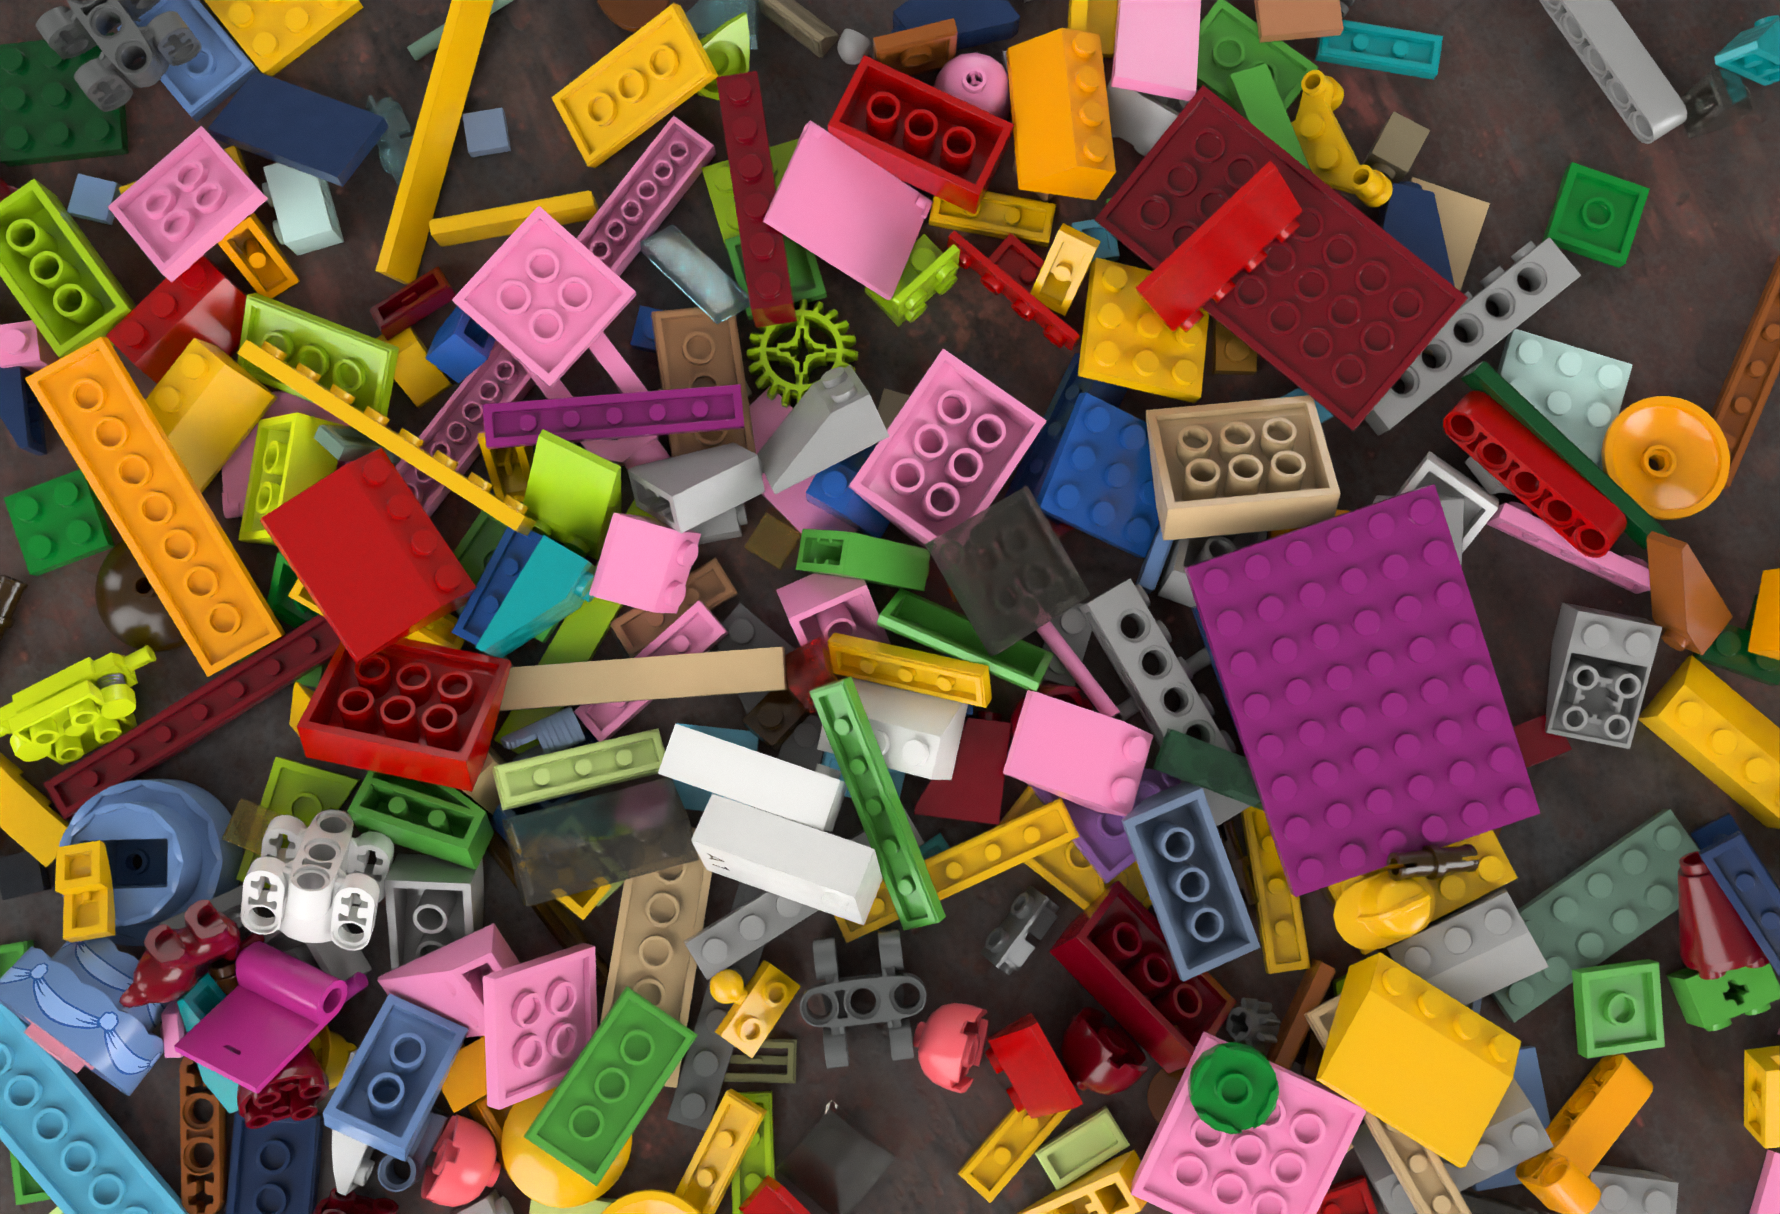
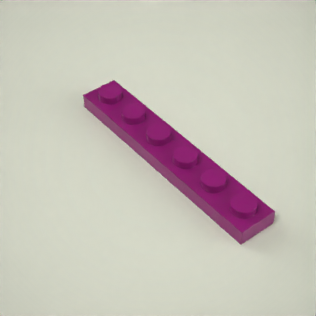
M741 384L482 404L486 447L488 449L537 445L538 436L543 429L569 442L744 429Z

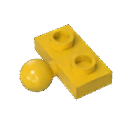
M763 960L745 988L741 975L735 970L724 969L718 972L710 981L711 995L720 1003L730 1004L734 1002L715 1033L753 1058L801 986L765 960Z

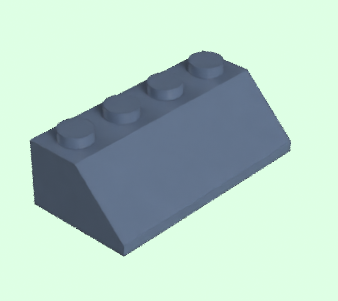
M1182 782L1147 797L1121 820L1180 980L1186 981L1261 948L1203 788L1188 782Z

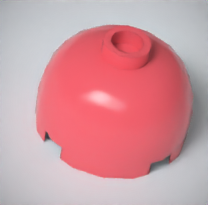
M951 1003L942 1005L933 1011L926 1023L919 1022L915 1030L913 1046L919 1048V1063L924 1074L933 1083L960 1094L965 1093L971 1086L974 1078L967 1077L966 1075L972 1065L979 1067L983 1056L989 1020L982 1019V1017L988 1013L987 1009L969 1004Z
M457 1114L449 1118L433 1149V1152L437 1153L433 1166L427 1165L421 1186V1197L439 1205L456 1207L466 1205L479 1197L485 1186L490 1188L494 1186L501 1170V1162L495 1161L497 1154L494 1136L485 1126Z

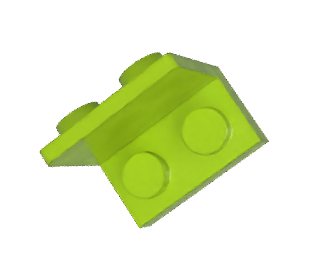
M923 234L913 246L893 297L888 301L865 287V293L898 327L906 319L911 323L926 310L928 305L925 302L936 292L940 296L943 295L955 284L958 279L955 275L959 268L960 250L953 244L943 253Z

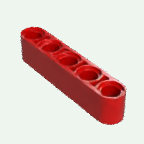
M1470 391L1445 416L1443 428L1449 438L1580 553L1592 558H1600L1606 555L1626 529V517L1616 505L1486 393Z

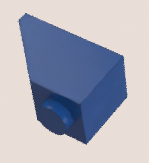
M456 306L436 332L425 358L457 383H460L488 360L496 339Z

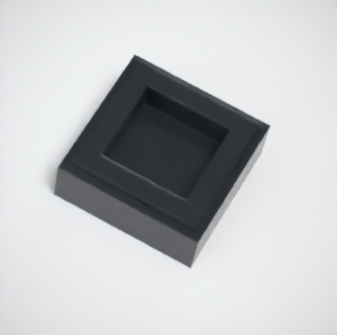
M25 851L0 858V890L2 900H10L51 889L47 868L29 852Z

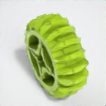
M801 299L799 302L800 309L795 310L796 322L758 327L764 334H750V342L758 346L747 350V357L756 361L748 367L750 374L761 375L755 382L759 390L770 386L767 392L769 400L775 399L777 394H783L781 398L782 407L788 408L793 398L797 399V403L813 384L808 383L810 374L815 368L827 366L828 362H834L831 369L837 367L845 368L850 365L848 364L849 362L858 360V352L848 349L856 344L855 335H844L849 329L848 321L844 320L834 324L838 318V311L832 309L823 316L824 305L820 301L815 304L813 311L808 310L807 300ZM796 327L795 336L787 343H778L777 347H772L775 340L783 332ZM809 327L817 328L827 334L833 341L836 349L826 348V344L815 343L810 338ZM804 338L809 355L806 356V361L803 362V372H801L800 363L796 355H799L800 348H802V339ZM769 361H779L780 365L791 367L795 371L796 384L781 379L772 370Z

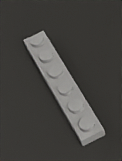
M905 811L918 847L925 843ZM864 829L847 839L871 848ZM764 891L688 938L684 943L706 980H709L718 972L728 968L817 912L818 909Z

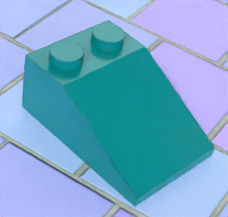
M543 535L475 648L495 657L503 658L581 608L584 601L591 602L594 596L589 595L597 567Z

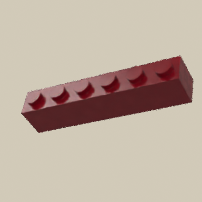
M757 71L717 77L750 308L756 328L796 322L797 318L784 234L763 222L777 188Z

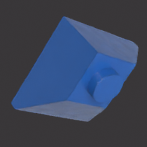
M876 444L817 473L805 493L808 502L862 533L881 539L890 521L848 487L876 447Z

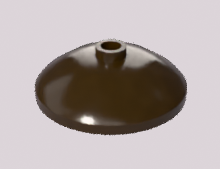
M122 540L108 553L97 575L95 599L103 623L117 639L133 648L141 649L148 645L154 652H164L187 645V642L153 587L148 593L144 594L142 585L148 579L127 544Z

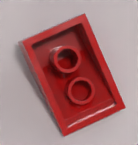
M1031 1012L987 1037L991 1048L984 1052L996 1074L1005 1071L1013 1086L1007 1088L1006 1092L1018 1113L1026 1109L1031 1119L1074 1109L1083 1104Z

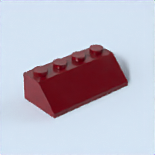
M1119 880L1108 887L1068 925L1049 951L1168 1074L1187 1067L1203 1032L1215 1036L1237 1002L1207 971L1186 981L1180 980L1159 921Z

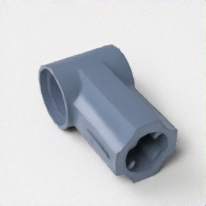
M433 1106L406 1159L411 1168L408 1179H401L395 1174L393 1166L396 1160L395 1157L387 1155L381 1160L377 1175L380 1184L385 1189L392 1192L404 1191L422 1178L426 1170V1163L450 1115L446 1114L442 1109Z

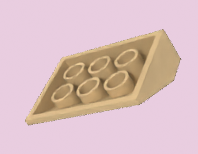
M1310 395L1146 410L1155 501L1163 541L1303 528L1335 517L1341 493L1316 405Z

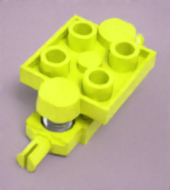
M145 645L143 648L127 656L111 652L95 661L88 657L12 695L13 702L0 708V738L7 734L12 735L10 745L15 756L23 761H37L48 756L60 765L76 761L84 754L112 742L137 726L133 714L136 709L135 691L130 687L138 684L135 670L156 661L154 651L151 647Z

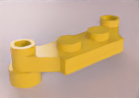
M1319 70L1309 71L1301 81L1303 93L1296 120L1291 122L1312 172L1332 189L1355 194L1368 207L1382 206L1391 197L1393 185L1381 171L1373 170L1368 165H1360L1333 113L1343 101L1344 90L1333 77L1325 76Z

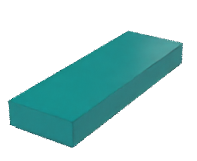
M1342 20L1344 29L1341 35L1318 37L1315 54L1316 61L1433 80L1438 74L1443 40L1441 35Z

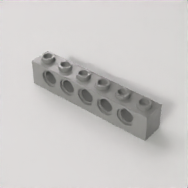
M1550 237L1537 246L1532 241L1528 242L1511 256L1515 264L1506 271L1499 266L1480 281L1484 288L1475 296H1472L1469 291L1464 294L1468 299L1425 348L1433 351L1432 354L1436 359L1435 369L1429 368L1423 363L1421 352L1400 377L1405 385L1404 393L1398 394L1390 388L1366 416V422L1378 436L1394 427L1581 276ZM1518 275L1528 280L1530 284L1529 292L1519 287L1517 282ZM1486 300L1496 304L1499 310L1498 317H1493L1487 312L1485 307ZM1454 325L1460 326L1466 331V343L1456 339L1453 331Z
M1130 578L1079 608L1167 760L1178 775L1180 782H1188L1203 788L1215 824L1219 826L1260 801L1254 791L1256 785L1252 773L1245 766L1240 767L1233 755L1236 752L1234 742L1226 731H1219L1212 719L1215 712L1210 701L1203 693L1198 695L1190 681L1193 679V673L1189 665L1182 657H1176L1169 645L1172 642V638L1168 629L1160 620L1155 621L1148 609L1151 603L1147 593L1140 584L1134 585ZM1124 616L1131 617L1137 623L1138 632L1133 639L1126 637L1121 631L1120 625ZM1147 652L1155 655L1159 661V669L1154 676L1148 674L1142 666V659ZM1169 689L1177 692L1180 697V706L1175 712L1169 711L1164 704V695ZM1190 726H1195L1201 733V743L1196 749L1191 748L1185 739L1186 731ZM1213 762L1217 763L1223 772L1222 781L1216 786L1212 785L1207 778L1208 767Z

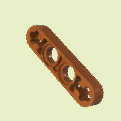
M184 1056L179 1069L181 1202L189 1214H216L223 1209L227 1202V1113L225 1107L210 1089L194 1093V1087L202 1084L205 1087L206 1085L202 1080L200 1071L194 1068V1063L196 1062ZM200 1098L210 1101L213 1105V1116L208 1122H201L194 1115V1104ZM200 1142L208 1143L214 1150V1160L208 1166L199 1164L194 1157V1149ZM213 1172L214 1177L205 1180V1193L213 1195L214 1200L205 1207L204 1201L196 1199V1194L204 1190V1177L196 1180L195 1175L202 1176Z

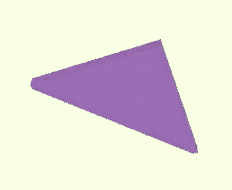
M1144 768L1133 809L1147 797L1180 784L1181 782L1175 771ZM1207 777L1214 786L1222 781L1221 777ZM1027 783L1043 805L1060 798ZM1062 798L1080 836L1071 841L1074 842L1075 846L1105 884L1136 861L1121 821L1125 816L1096 812Z

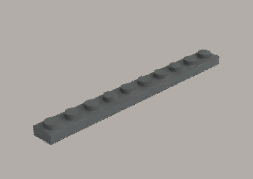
M809 715L803 723L799 724L781 745L777 759L815 771L817 763L821 764L824 751L817 750L822 729L820 718ZM739 882L731 912L765 890ZM765 944L726 968L735 970L741 975L744 988L759 967ZM711 978L694 1029L697 1037L688 1049L667 1117L668 1120L703 1131L707 1130L713 1118L724 1077L734 1050V1046L715 1033L734 1002L723 1004L713 998L710 992Z

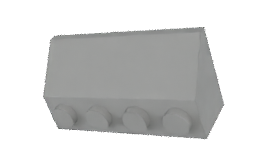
M1513 1077L1466 1167L1458 1168L1441 1156L1439 1158L1457 1189L1461 1192L1554 1146L1534 1107ZM1365 1121L1362 1122L1351 1143L1385 1211L1388 1214L1417 1213Z

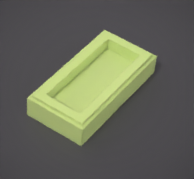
M1105 1105L1038 1147L1034 1153L1058 1191L1127 1148L1130 1144Z

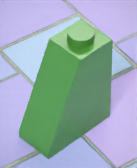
M803 529L796 570L862 579L866 583L899 589L924 591L929 574L931 550L854 532Z

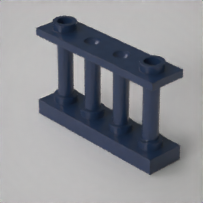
M1728 812L1695 829L1690 834L1701 849L1698 851L1700 857L1780 977V888Z

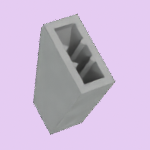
M734 442L627 469L636 506L679 533H683L765 492L762 479L764 468L760 458L754 452Z

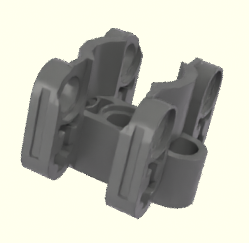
M67 0L71 9L66 6L53 8L45 12L36 23V28L45 41L63 60L79 56L96 45L99 46L102 50L99 57L82 65L76 71L74 79L86 96L104 112L123 106L132 97V88L150 87L156 84L167 72L169 64L172 66L185 64L196 57L202 48L201 43L175 11H167L156 16L147 26L139 27L135 21L140 22L139 17L151 10L160 0ZM121 24V28L116 34L106 36L114 26ZM143 57L138 63L133 64L137 58Z
M899 928L878 930L882 973L840 978L841 969L839 970L836 935L814 938L813 954L817 980L826 981L811 985L805 991L800 1001V1013L808 1024L814 1027H823V1043L827 1069L849 1066L850 1057L846 1026L888 1022L892 1061L914 1058L910 1016L916 1015L923 1009L927 993L923 981L918 976L912 973L898 972L904 970ZM903 983H911L919 990L917 1001L911 1005H903ZM860 988L871 990L876 997L874 1006L868 1010L855 1008L851 1001L853 992ZM817 993L824 994L823 1003L826 1015H816L809 1009L808 999L812 995Z

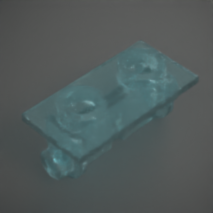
M371 95L367 99L366 111L383 116L389 125V128L377 142L380 148V161L385 172L388 174L392 173L399 187L413 136L400 139L399 135L411 132V126L400 103L394 102L392 97H386L381 99L376 105Z

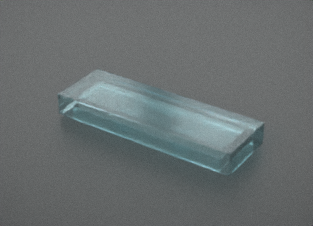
M674 224L641 241V252L717 325L750 307L749 295Z

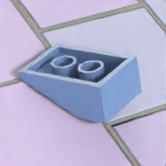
M389 993L323 1111L325 1126L405 1162L428 1119L468 1033V1028Z

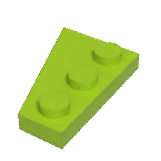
M275 757L236 880L244 882L252 862L261 857L262 840L272 819L280 815H291L300 819L308 828L318 813L330 809L339 810L361 779L283 757ZM283 834L281 848H288L290 843L287 838L288 835ZM264 882V887L270 889L271 885Z

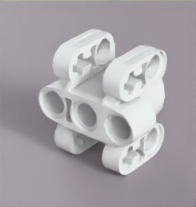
M330 809L318 813L308 828L300 819L291 815L275 817L270 821L263 837L261 857L252 862L243 882L240 913L242 924L245 928L256 934L267 935L280 930L289 938L305 943L333 941L334 944L346 950L356 951L363 949L368 945L375 926L378 902L385 897L384 879L393 863V842L385 834L372 831L363 833L358 838H353L354 822L348 813L341 810ZM283 834L288 835L287 838L290 841L288 848H281ZM369 850L376 852L377 859L375 865L367 864L370 854ZM264 882L271 885L270 890H262ZM253 908H268L275 916L271 918L261 917L254 912ZM342 924H357L364 932L359 934L347 932L342 927Z

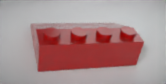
M1269 161L1136 287L1139 297L1173 333L1179 328L1185 333L1188 332L1204 317L1200 309L1211 298L1219 303L1236 287L1232 279L1242 269L1245 268L1248 273H1251L1268 257L1264 249L1274 239L1277 238L1283 243L1301 226L1296 219L1303 210L1277 167Z
M382 447L345 464L263 516L260 520L356 664L464 606L477 588Z
M403 638L356 664L340 641L297 725L305 756L307 758L472 792L488 755L511 668V660Z

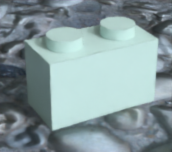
M280 163L263 167L267 182L262 183L264 195L268 198V204L275 209L278 220L273 221V229L281 245L285 244L298 256L344 242L326 180Z

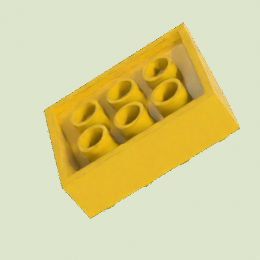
M1380 952L1349 966L1316 1080L1458 1168L1466 1167L1513 1080L1521 1040Z

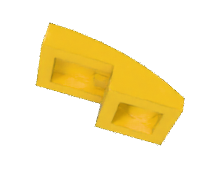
M98 840L56 847L55 891L64 895L63 939L73 943L115 936L114 893L105 843Z

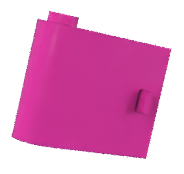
M261 941L252 943L239 953L235 964L238 986L174 1045L177 1053L257 1094L337 1015L348 993L345 981Z

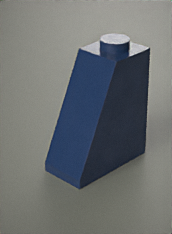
M908 0L893 11L892 33L954 18L958 31L956 50L1011 39L1018 34L1020 16L1007 0Z
M1402 181L1398 184L1393 183L1392 195L1385 204L1380 206L1376 224L1455 287L1434 192L1423 190L1421 185L1414 182Z

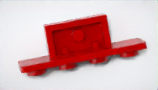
M953 231L948 236L947 248L949 249L955 244L960 250L958 264L963 269L972 268L981 276L980 281L987 290L997 296L1002 293L1013 303L1011 307L1017 315L1028 322L1033 319L1044 328V336L1058 348H1062L1064 345L1070 351L1073 350L1079 341L1080 335L1054 314L1052 309L1047 308L1030 294L1045 262L1011 233L989 258L956 231Z

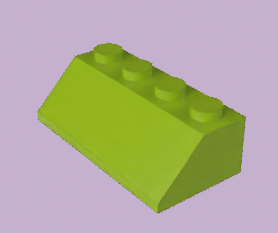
M33 179L0 202V277L59 358L65 357L99 337H106L136 307L58 197L40 182Z

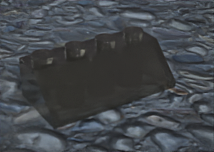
M669 777L502 819L521 903L524 906L535 905L699 860L698 853L691 841L693 833L688 814L672 778Z

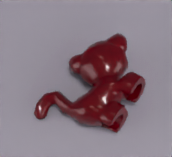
M201 899L192 904L184 913L185 927L171 929L168 925L162 924L149 930L144 940L147 950L143 953L133 972V983L121 995L119 1003L123 1007L132 1008L148 1003L175 1001L180 995L190 991L198 982L196 975L197 966L222 954L227 960H236L239 953L252 943L258 941L264 943V935L252 933L246 939L240 941L237 923L222 912L217 911L209 900Z

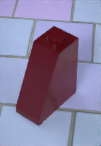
M977 711V719H967L962 730L952 780H930L915 804L914 814L999 825L1005 778L1003 770L1007 760L1011 723L1002 722V714Z

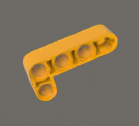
M1623 1053L1604 1056L1545 1129L1554 1147L1519 1163L1515 1171L1516 1178L1550 1210L1561 1214H1588L1600 1200L1601 1191L1588 1176L1650 1097L1654 1087L1653 1083Z

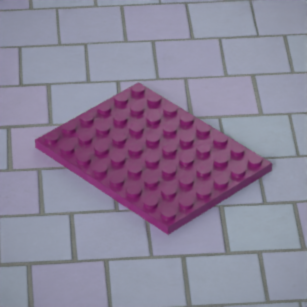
M1435 484L1379 501L1184 568L1281 865L1293 896L1298 897L1388 866L1387 858L1392 852L1422 850L1423 846L1432 844L1438 845L1441 848L1540 814Z

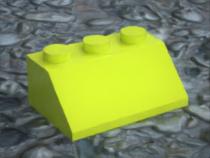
M298 412L259 421L238 541L276 546L261 524V518L336 471L338 459L314 439L319 425H344Z

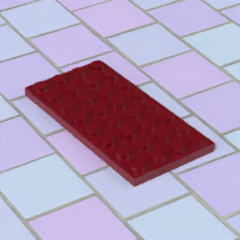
M1202 85L1094 220L1155 270L1261 168L1271 161L1279 170L1303 210L1296 219L1301 226L1283 243L1277 238L1274 239L1264 249L1268 257L1251 273H1248L1245 268L1242 269L1232 279L1236 287L1219 303L1211 298L1202 309L1306 394L1310 395L1339 421L1354 431L1465 303L1468 297L1207 87Z

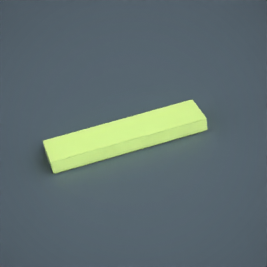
M659 728L497 765L493 767L492 772L502 810L504 811L657 774L665 754V749Z

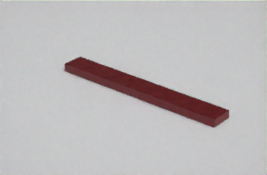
M319 614L43 784L63 819H72L78 809L93 796L113 785L136 780L331 660L340 643V639L325 617Z

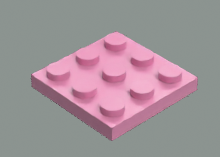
M200 126L107 207L158 270L168 280L173 282L209 249L219 243L247 216L253 214L268 198L217 141Z
M538 206L459 291L452 301L552 388L636 296V291Z
M582 943L483 976L487 1106L500 1110L557 1087L597 1029L595 946Z

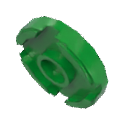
M1238 1042L1217 1044L1203 1052L1193 1064L1187 1082L1190 1102L1200 1119L1214 1130L1229 1134L1243 1133L1242 1130H1247L1251 1127L1255 1129L1264 1124L1275 1110L1279 1096L1276 1073L1267 1058L1254 1047Z

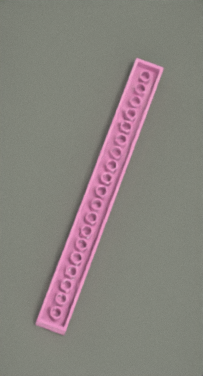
M673 115L576 239L620 277L702 173L701 168L706 167L716 155L714 145ZM497 340L493 345L488 360L464 379L419 436V438L425 441L421 449L432 456L436 450H439L459 463L455 470L462 475L465 474L482 452L477 439L478 433L485 432L482 404L522 401L535 385V382L516 357ZM401 459L395 468L430 518L451 490Z

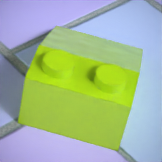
M543 429L538 436L523 504L529 507L525 515L536 521L532 531L563 543L567 549L581 557L588 555L599 560L613 513H621V466Z

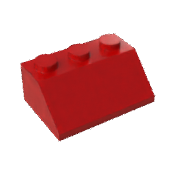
M203 255L173 282L167 278L163 280L106 337L137 368L158 384L193 338L218 346L230 357L238 351L247 295L212 260Z

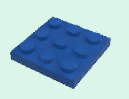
M1087 392L1079 393L1033 508L1137 558H1145L1159 524L1147 423Z

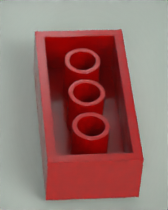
M865 55L862 57L828 124V132L898 179L973 214H976L1009 147L1014 124Z

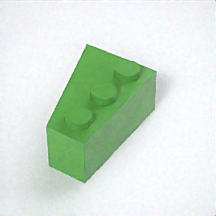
M370 770L348 809V813L355 826L361 833L369 831L379 832L389 837L394 844L473 870H477L494 834L486 811L455 788Z

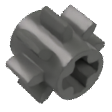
M1242 998V1007L1232 1008L1228 1015L1226 1031L1235 1039L1234 1042L1252 1046L1260 1053H1264V1043H1277L1276 1037L1279 1033V1024L1281 1022L1271 1012V1003L1260 1002L1252 998Z

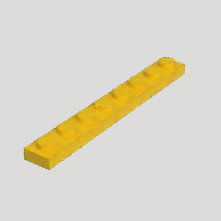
M246 339L237 354L516 532L528 536L536 521L525 515L529 507L508 494L501 500L490 493L494 486L493 484L471 472L468 478L455 470L459 464L457 461L439 450H436L433 456L421 449V446L425 441L404 428L399 433L391 430L386 426L390 421L389 418L367 406L364 412L352 405L356 397L335 384L328 390L318 383L322 377L320 374L300 362L296 368L284 362L288 354L271 343L264 341L260 347Z

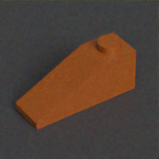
M1651 531L1646 538L1652 618L1657 625L1662 627L1661 638L1667 645L1678 651L1688 649L1703 655L1733 616L1688 543Z

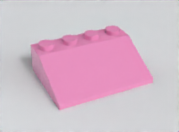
M942 349L887 429L890 437L876 445L848 487L921 547L931 550L934 556L947 564L956 557L1047 420L951 353Z

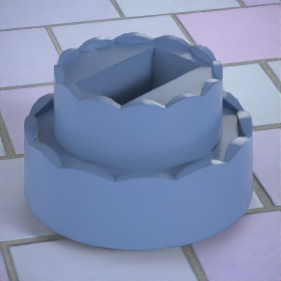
M136 780L108 787L90 798L78 809L59 843V847L98 840L105 843L111 870L115 904V936L106 938L119 945L145 946L144 940L149 930L159 926V923L185 912L192 904L201 899L211 900L237 888L240 882L236 878L243 859V849L240 834L232 816L225 806L211 793L195 784L182 780ZM136 854H139L142 858V866L139 869L133 866V858Z

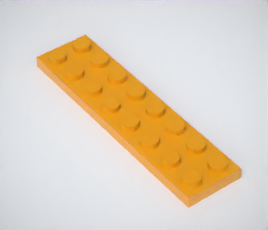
M99 337L25 378L207 677L286 634L107 337Z

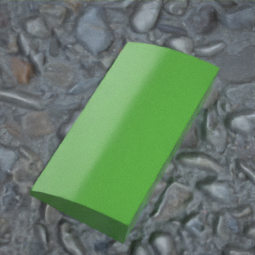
M902 588L899 589L883 609L877 620V625L952 658L987 665L989 667V674L1035 692L1041 686L1054 653Z

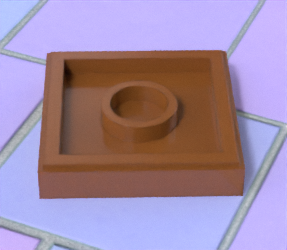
M954 18L873 38L874 60L911 77L942 69L949 60L956 57L958 31Z

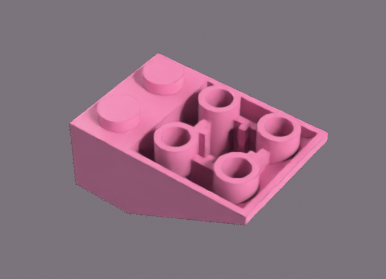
M493 923L379 976L377 981L387 995L389 993L468 1028L465 1038L485 1036L483 976L518 965L520 962Z

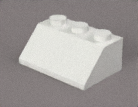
M852 678L887 768L931 780H952L968 704ZM822 725L817 750L833 753Z

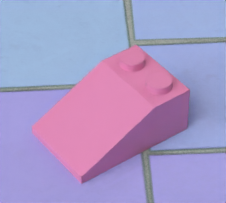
M1027 690L1003 774L1093 811L1126 816L1133 809L1153 735L1124 721Z

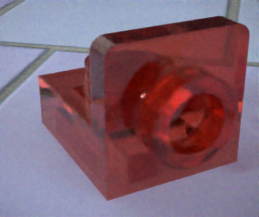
M821 637L785 655L788 687L810 713H814L817 710L809 691L838 681L833 674L829 648Z

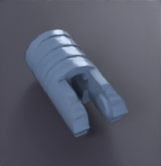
M571 706L507 734L500 739L504 748L514 749L538 738L539 745L516 755L512 762L566 750L586 741Z

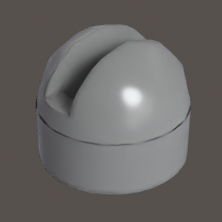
M844 29L838 41L837 50L845 63L856 65L860 63L864 55L868 56L873 44L861 33L851 29Z

